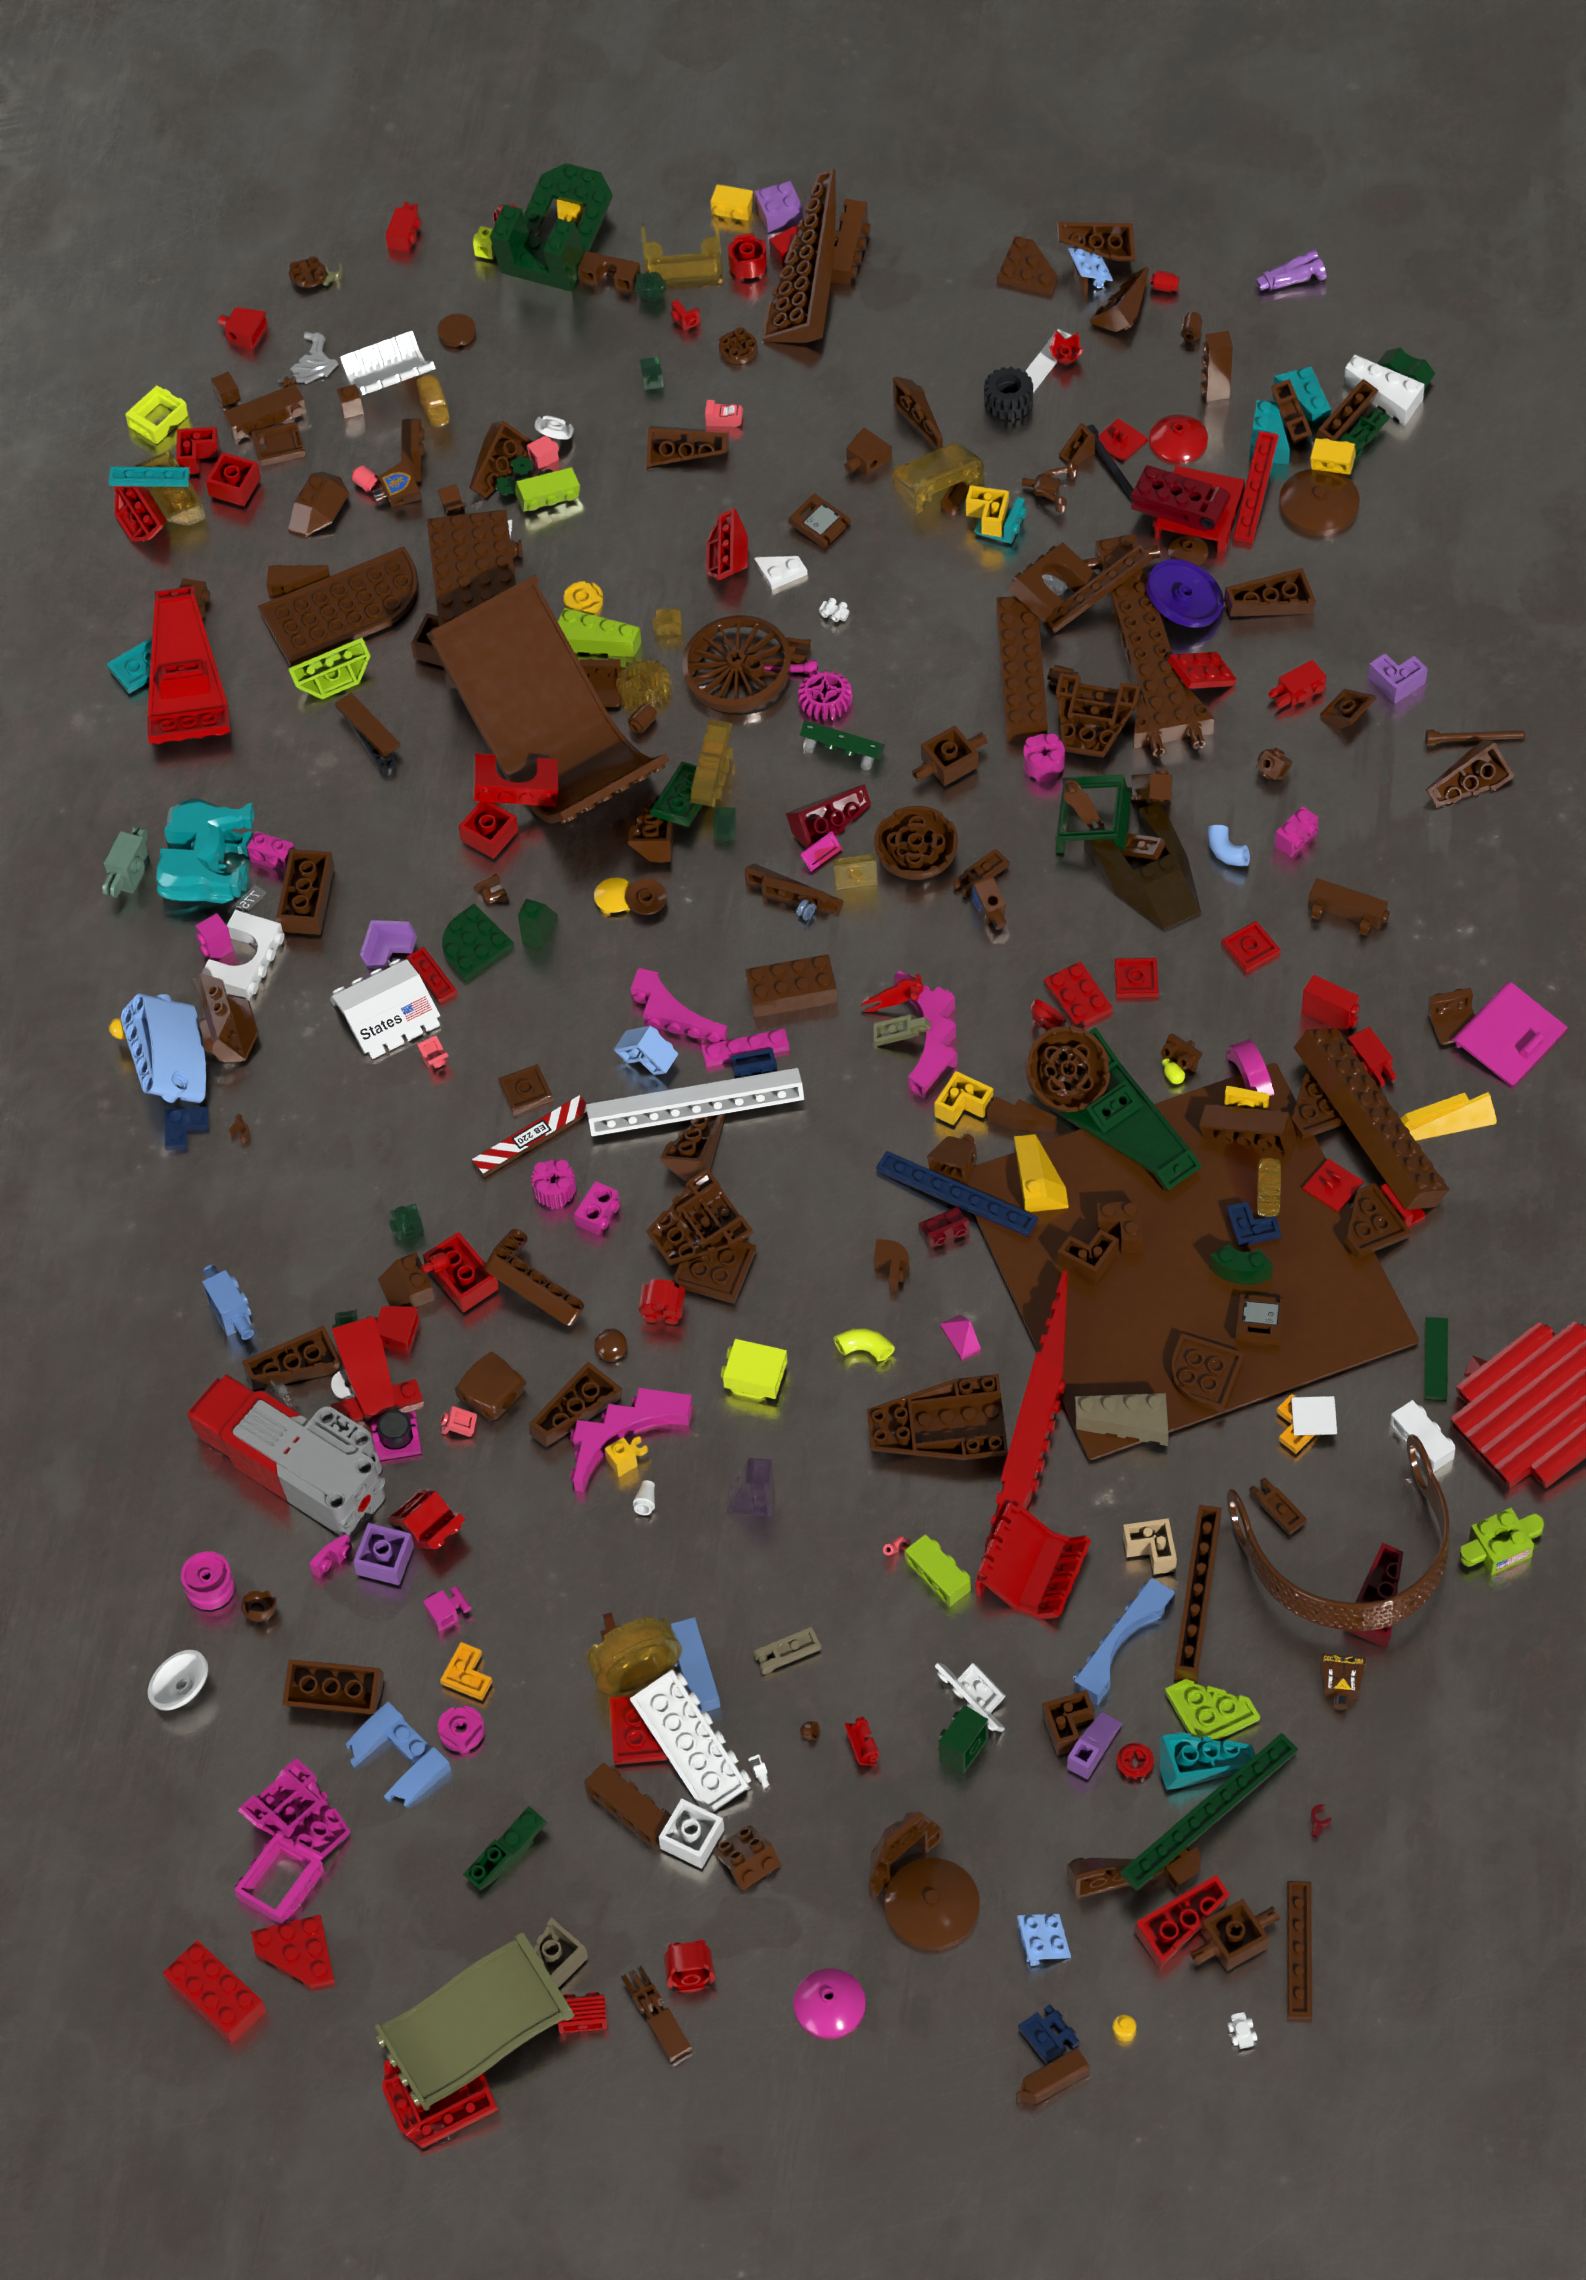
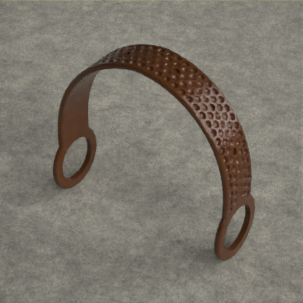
M1410 1434L1407 1438L1409 1463L1421 1493L1428 1499L1436 1515L1442 1542L1435 1560L1425 1574L1403 1592L1385 1600L1366 1603L1335 1601L1311 1594L1291 1583L1266 1558L1252 1531L1249 1517L1240 1496L1235 1490H1228L1227 1506L1238 1542L1243 1551L1248 1555L1253 1569L1263 1586L1286 1609L1307 1621L1328 1628L1348 1631L1376 1630L1392 1626L1406 1619L1421 1608L1435 1592L1443 1577L1448 1559L1449 1514L1445 1497L1433 1473L1428 1454L1416 1435ZM1415 1448L1424 1465L1427 1485L1421 1476L1417 1464ZM1235 1505H1236V1507H1237V1509H1238V1511H1239V1514H1240L1241 1519H1242V1522H1243V1526H1244V1530H1245V1534H1246V1539H1245V1537H1244V1535H1243V1533H1242V1530H1241V1527H1240V1524H1239V1521H1238V1518H1237Z

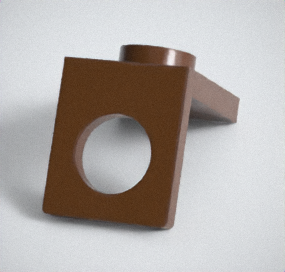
M457 484L438 489L446 515L465 510L466 503L462 501Z

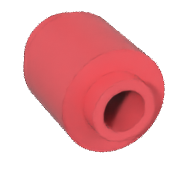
M362 465L353 470L352 481L366 492L372 493L373 490L380 488L379 476Z

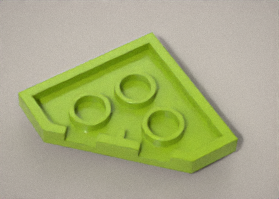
M1188 1679L1165 1688L1166 1696L1187 1732L1193 1737L1202 1738L1207 1736L1211 1737V1740L1217 1741L1260 1721V1715L1249 1697L1228 1694L1225 1690L1211 1686L1204 1687L1194 1684V1681Z

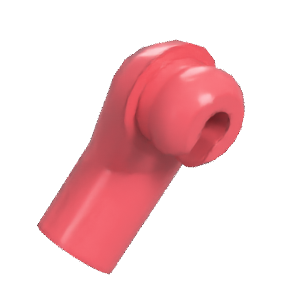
M898 1536L889 1544L884 1545L883 1552L885 1555H893L898 1553L900 1549L905 1551L911 1545V1541L904 1536Z

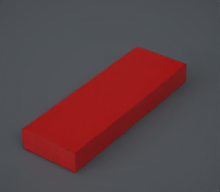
M425 947L406 956V959L420 975L423 983L439 1004L457 994V989Z

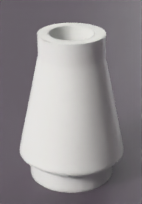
M645 1480L642 1482L633 1501L634 1510L640 1515H649L655 1508V1484L652 1481Z

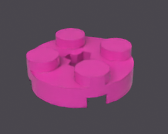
M462 1706V1708L456 1709L454 1707L449 1708L441 1715L438 1721L439 1738L442 1744L452 1751L467 1753L470 1749L476 1747L484 1736L485 1727L482 1717L477 1710L469 1706ZM466 1725V1731L458 1733L456 1726Z

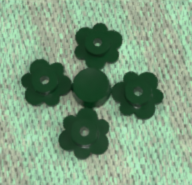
M518 456L517 459L510 462L513 472L522 475L518 481L532 478L531 476H525L528 474V471L533 470L532 460L528 457ZM546 469L545 471H539L538 476L553 472V470ZM510 476L506 478L499 477L495 488L503 496L509 493L514 494L516 480H512Z

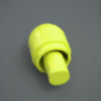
M1169 1058L1164 1059L1162 1065L1165 1067V1076L1173 1084L1182 1083L1185 1079L1183 1069L1177 1063L1171 1062Z

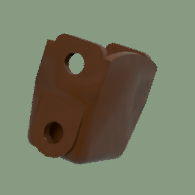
M492 1351L479 1359L465 1373L459 1384L455 1387V1393L460 1401L471 1410L489 1420H496L523 1393L526 1381L505 1360Z

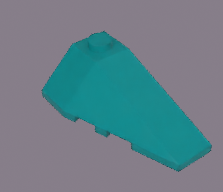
M1184 1732L1162 1735L1160 1738L1159 1769L1166 1790L1184 1788L1233 1775L1256 1754L1252 1744L1229 1740L1221 1742L1211 1740V1737L1207 1736L1202 1738L1193 1737L1190 1733Z

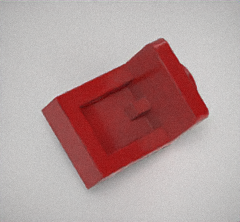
M679 300L671 302V318L674 322H678L683 330L700 323L698 308L687 312Z

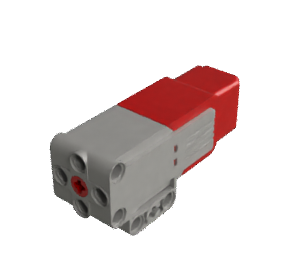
M226 1374L222 1379L217 1378L187 1413L193 1431L198 1434L199 1438L228 1456L236 1469L288 1501L339 1536L346 1534L350 1539L353 1538L385 1499L383 1489L385 1479L379 1475L382 1471V1465L378 1454L374 1451V1443L370 1432L332 1407L325 1406L320 1408L309 1421L266 1392H254Z

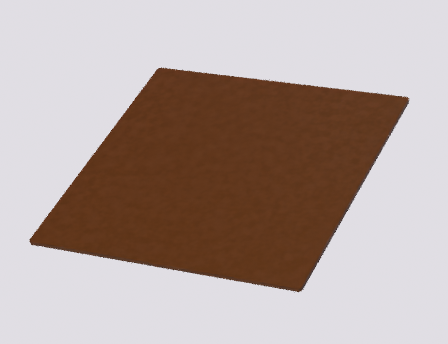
M1276 1063L1268 1064L1266 1068L1274 1090V1095L1269 1096L1268 1110L1289 1112L1292 1118L1296 1100ZM1241 1074L1154 1104L1202 1165L1200 1169L1166 1192L1153 1173L1080 1129L1041 1143L1066 1187L1068 1208L1028 1212L1039 1219L1028 1238L974 1214L1037 1351L1040 1352L1042 1348L1040 1340L1042 1334H1046V1321L1051 1316V1306L1056 1298V1291L1063 1270L1068 1271L1058 1265V1250L1069 1235L1087 1245L1090 1244L1098 1233L1097 1203L1141 1201L1144 1235L1143 1252L1121 1253L1120 1234H1115L1112 1236L1119 1239V1252L1096 1285L1068 1271L1069 1283L1064 1363L1066 1389L1064 1394L1060 1393L1059 1398L1089 1460L1106 1456L1143 1441L1127 1436L1126 1438H1121L1111 1433L1099 1434L1077 1430L1075 1396L1166 1393L1168 1433L1223 1414L1191 1402L1176 1387L1172 1377L1171 1365L1173 1353L1181 1333L1245 1353L1243 1364L1224 1413L1408 1348L1419 1342V1337L1375 1252L1356 1258L1346 1245L1345 1238L1352 1210L1349 1202L1339 1212H1336L1302 1190L1303 1186L1326 1162V1158L1315 1136L1301 1140L1297 1135L1291 1159L1283 1157L1284 1153L1274 1151L1273 1154L1264 1153V1148L1252 1146L1251 1149L1243 1148V1146L1234 1141L1232 1144L1203 1138L1199 1124L1205 1105L1220 1104L1224 1106L1226 1086L1246 1089ZM1016 1152L974 1166L967 1182L958 1180V1182L1024 1210ZM1248 1202L1254 1220L1276 1216L1281 1231V1238L1238 1247L1227 1214V1206ZM1228 1244L1242 1252H1252L1260 1249L1273 1264L1272 1278L1251 1285L1226 1281L1210 1269V1256ZM1240 1293L1245 1294V1299H1249V1294L1276 1297L1275 1302H1279L1280 1297L1285 1298L1280 1345L1235 1341ZM1248 1327V1332L1270 1334V1329Z

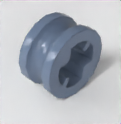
M804 899L799 904L796 915L802 916L807 921L815 912L816 905Z

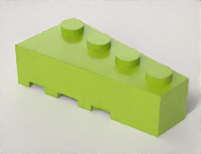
M568 608L563 609L558 620L562 631L576 654L578 652H587L589 655L596 656L597 654L605 653L608 656L635 657L641 644L640 627Z

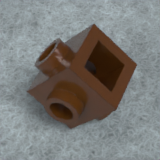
M1278 748L1265 749L1257 759L1256 768L1261 771V775L1268 779L1284 780L1293 761L1285 757V753Z

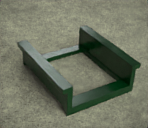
M1124 775L1062 778L1063 788L1057 836L1055 837V852L1064 853L1066 841L1114 839L1119 850H1125L1132 787H1127ZM1068 780H1076L1082 789L1117 787L1112 830L1067 832L1070 804L1068 805L1064 799V790Z

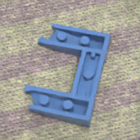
M386 1702L359 1728L346 1743L347 1749L352 1747L354 1758L350 1759L351 1765L356 1767L388 1739L413 1766L384 1795V1799L391 1802L393 1796L405 1799L404 1807H408L451 1770L450 1763L435 1747L432 1748L404 1721L403 1716L389 1702Z

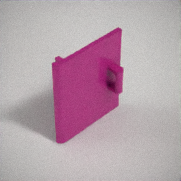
M1507 981L1460 1030L1452 1041L1456 1042V1047L1464 1048L1508 1085L1513 1087L1568 1027L1516 985Z

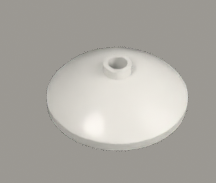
M184 1650L169 1657L159 1666L150 1680L148 1687L150 1702L160 1710L177 1709L190 1702L200 1692L208 1674L206 1658L196 1650Z

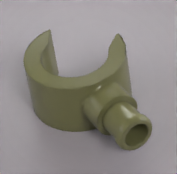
M338 263L339 271L335 273L330 272L326 266L327 275L322 282L323 285L328 286L332 281H339L343 278V267L340 263Z

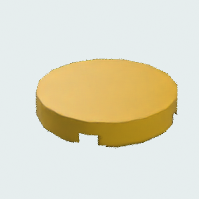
M579 581L567 587L563 596V603L565 608L593 615L603 605V593L601 588L595 583Z

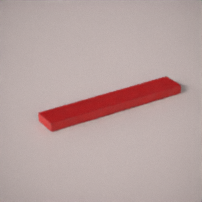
M1263 431L1258 433L1233 541L1253 545L1279 434Z

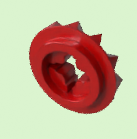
M1129 1743L1119 1750L1116 1762L1119 1771L1124 1773L1125 1777L1130 1776L1137 1779L1141 1776L1145 1777L1149 1771H1152L1154 1757L1147 1746L1141 1743ZM1134 1754H1136L1138 1761H1142L1138 1762L1136 1768H1134L1132 1762H1128L1132 1761Z

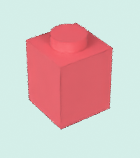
M546 435L527 445L528 458L532 460V463L538 470L559 460V447L557 443Z

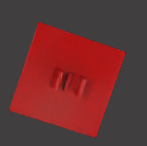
M1119 418L1099 434V440L1108 453L1121 463L1148 440L1146 436Z
M1328 1158L1303 1186L1302 1190L1336 1212H1339L1362 1186L1364 1181Z

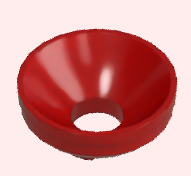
M1038 999L1033 1000L1031 1013L1032 1019L1037 1025L1050 1030L1055 1027H1062L1066 1023V1018L1052 1006Z

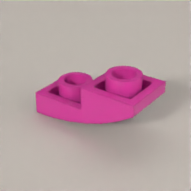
M345 1534L336 1538L316 1554L309 1563L313 1575L320 1578L323 1572L328 1571L332 1560L340 1564L343 1558L349 1556L352 1545L348 1535Z

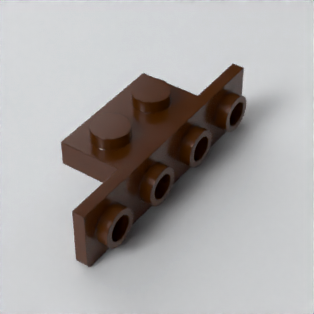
M421 418L402 419L401 462L406 460L415 481L419 482L421 481V455H424V444H421V440H424Z

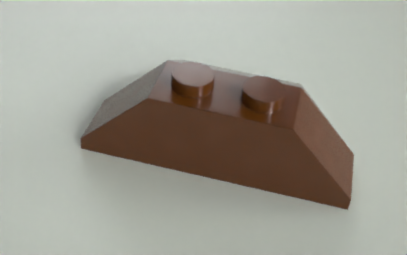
M326 472L311 473L294 502L288 528L289 532L308 537L312 532L318 531L334 521L349 495L341 477Z

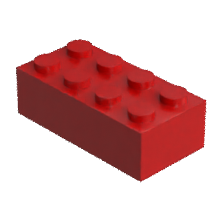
M198 1940L162 1973L166 1984L231 2045L266 2012L263 2000Z

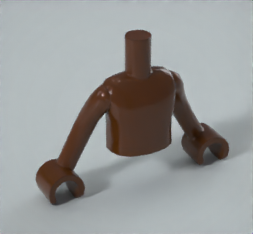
M1069 462L1066 467L1051 469L1041 473L1035 480L1023 478L1022 486L1033 487V492L1036 496H1043L1056 503V511L1063 513L1067 500L1064 497H1057L1060 479L1050 476L1067 473L1068 477L1074 478L1078 465L1075 462Z

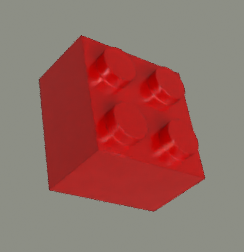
M222 452L205 480L208 495L245 506L261 479L258 462Z
M479 802L458 826L462 842L493 859L519 831L517 817L492 802Z

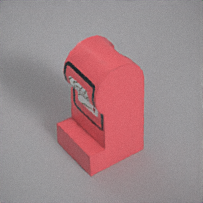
M707 400L705 410L706 426H740L743 415L742 406L738 404H715V400Z

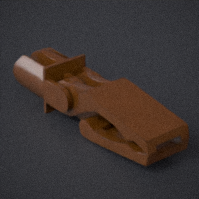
M640 1965L637 1969L646 1986L643 1985L635 1970H631L629 1975L637 1991H635L625 1974L621 1976V1979L641 2014H646L648 2017L647 2025L671 2063L692 2051V2048L668 2007L663 2008L662 2004L664 2002L655 1984L650 1981Z

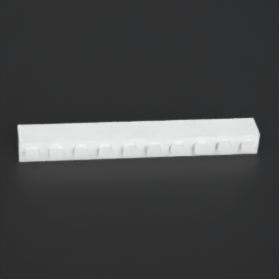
M794 1068L586 1104L591 1136L800 1101L804 1100L799 1069Z

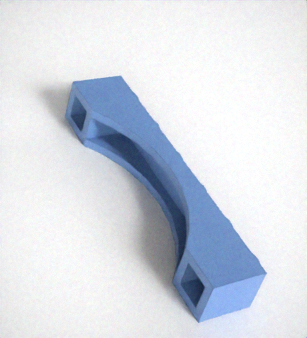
M1151 1578L1147 1584L1143 1583L1138 1591V1597L1135 1601L1131 1600L1125 1608L1126 1613L1122 1618L1118 1617L1115 1620L1111 1633L1103 1636L1099 1643V1649L1096 1653L1092 1652L1086 1660L1087 1665L1083 1670L1079 1669L1074 1675V1691L1078 1693L1087 1690L1091 1702L1098 1705L1110 1689V1666L1120 1644L1139 1627L1162 1619L1174 1603L1175 1591L1154 1578Z

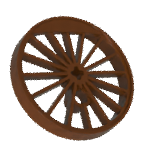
M748 615L728 616L705 625L694 634L683 653L682 672L693 696L705 706L722 712H746L767 704L785 687L791 672V651L784 634L772 623ZM737 627L736 649L732 650L723 630ZM740 628H753L742 650H740ZM758 630L768 633L748 650ZM718 632H720L728 648V653L713 642ZM773 638L779 643V645L758 652ZM710 646L722 656L706 652V650ZM784 651V659L763 660L765 657ZM702 658H706V659H709V660H712V661H716V662H702V663H700L701 660H702ZM783 666L780 673L765 670L764 668ZM714 669L694 677L696 670ZM739 675L750 695L749 697L738 699ZM745 675L764 690L753 694ZM718 676L703 690L696 685L698 683ZM735 676L734 699H724L723 697ZM765 676L775 680L768 686L758 677ZM726 679L717 697L708 694Z

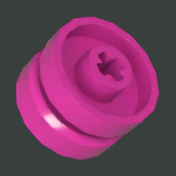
M203 1551L191 1556L183 1565L180 1577L187 1599L193 1606L201 1610H213L229 1602L234 1594L235 1583L229 1563L222 1555L216 1552Z

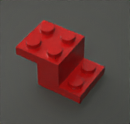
M421 1489L387 1518L393 1526H400L404 1532L411 1533L416 1547L425 1549H438L445 1543L444 1539L449 1534L452 1535L459 1531L462 1527L461 1524L466 1520L461 1513L452 1512L437 1491Z

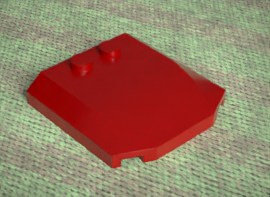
M389 2059L384 2061L383 2067L385 2072L384 2080H382V2090L397 2125L405 2136L422 2149L499 2110L484 2073H482L462 2088L430 2105V2109L425 2111L421 2104L416 2106L411 2098L410 2093L413 2090L410 2085L405 2087L398 2074L402 2072L399 2066L393 2067Z

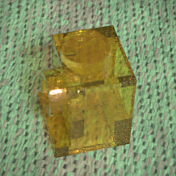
M656 609L657 618H653V630H657V635H678V637H682L681 609Z

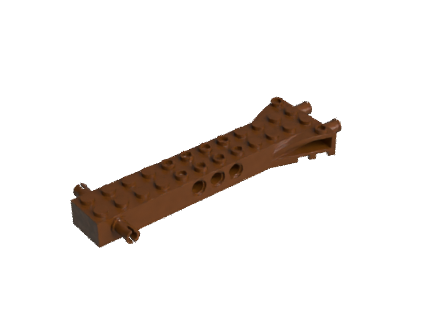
M1135 534L1095 541V558L1083 561L1092 570L1098 569L1101 574L1138 546ZM1158 545L1145 548L1152 559L1160 558ZM1144 566L1109 592L1107 597L1135 685H1141L1136 710L1134 749L1151 746L1153 756L1158 757L1157 751H1159L1160 756L1165 754L1166 751L1163 743L1191 738L1194 749H1198L1197 743H1199L1200 748L1204 747L1206 742L1203 735L1214 733L1215 718L1208 711L1207 706L1203 705L1196 695L1181 682V678L1168 662L1170 655L1173 653L1160 612L1155 608L1148 596L1146 589L1148 575Z

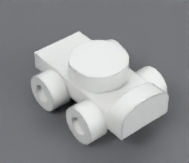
M830 598L828 602L824 601L819 608L821 616L824 618L829 616L835 622L839 620L845 622L850 612L846 609L847 604L845 602H841L837 606L835 605L837 601L834 598Z
M1245 2012L1231 2015L1232 2022L1227 2023L1230 2033L1235 2032L1236 2036H1231L1233 2046L1239 2045L1240 2049L1254 2046L1253 2041H1257V2035L1255 2031L1250 2032V2028L1253 2027L1252 2019L1246 2018Z

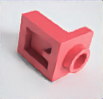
M452 1406L441 1417V1433L446 1435L451 1430L471 1437L474 1433L477 1414Z

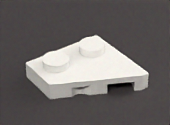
M798 556L754 558L756 567L771 590L807 575V569Z

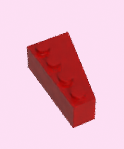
M1217 1874L1136 1921L1134 1931L1159 1970L1202 1928V1921L1216 1914L1227 1903L1230 1894Z

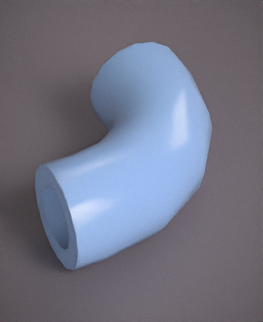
M1223 825L1208 826L1209 847L1216 858L1227 865L1248 866L1250 861L1248 847L1246 845L1232 844L1229 840L1228 827Z

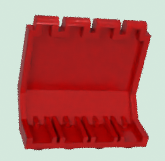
M1007 1503L1001 1516L1003 1520H999L993 1534L995 1539H991L984 1555L986 1558L982 1559L977 1574L981 1577L980 1582L1013 1609L1041 1619L1058 1618L1063 1612L1064 1604L1072 1590V1585L1080 1571V1566L1088 1552L1091 1540L1086 1535L1067 1537L1053 1532L1019 1503Z

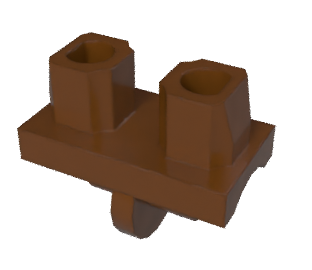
M1173 1033L1168 1035L1161 1051L1163 1057L1176 1060L1180 1068L1183 1070L1189 1069L1192 1072L1197 1070L1198 1062L1203 1054L1195 1048V1042L1192 1040L1185 1042Z

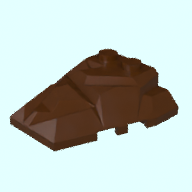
M1060 673L1056 696L1061 737L1065 752L1104 758L1135 710L1141 685L1121 682L1119 689L1082 684L1080 676Z
M709 1168L691 1178L685 1184L686 1189L681 1195L674 1197L671 1207L667 1211H663L646 1231L669 1265L735 1246L754 1233L744 1217L740 1216L725 1195Z
M920 1811L906 1813L903 1821L895 1822L884 1829L877 1846L871 1853L869 1895L875 1898L888 1886L890 1882V1864L914 1843L926 1854L943 1839V1829Z

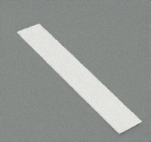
M1057 329L1065 339L1071 336V334ZM1053 336L1025 371L1032 379L1033 393L1057 363L1049 349Z

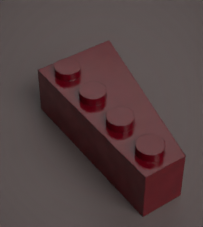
M1382 1542L1355 1603L1381 1601L1397 1595L1403 1551ZM1392 1626L1376 1630L1348 1632L1386 1649L1391 1638Z

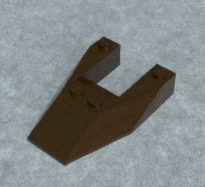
M1158 801L1139 809V825L1146 835L1162 838L1166 842L1158 860L1139 857L1131 862H1127L1112 839L1084 840V849L1114 893L1161 929H1169L1201 914L1187 854L1168 815ZM1102 825V826H1100V827H1098V828H1096V829H1093V830H1106V829H1105L1104 826Z

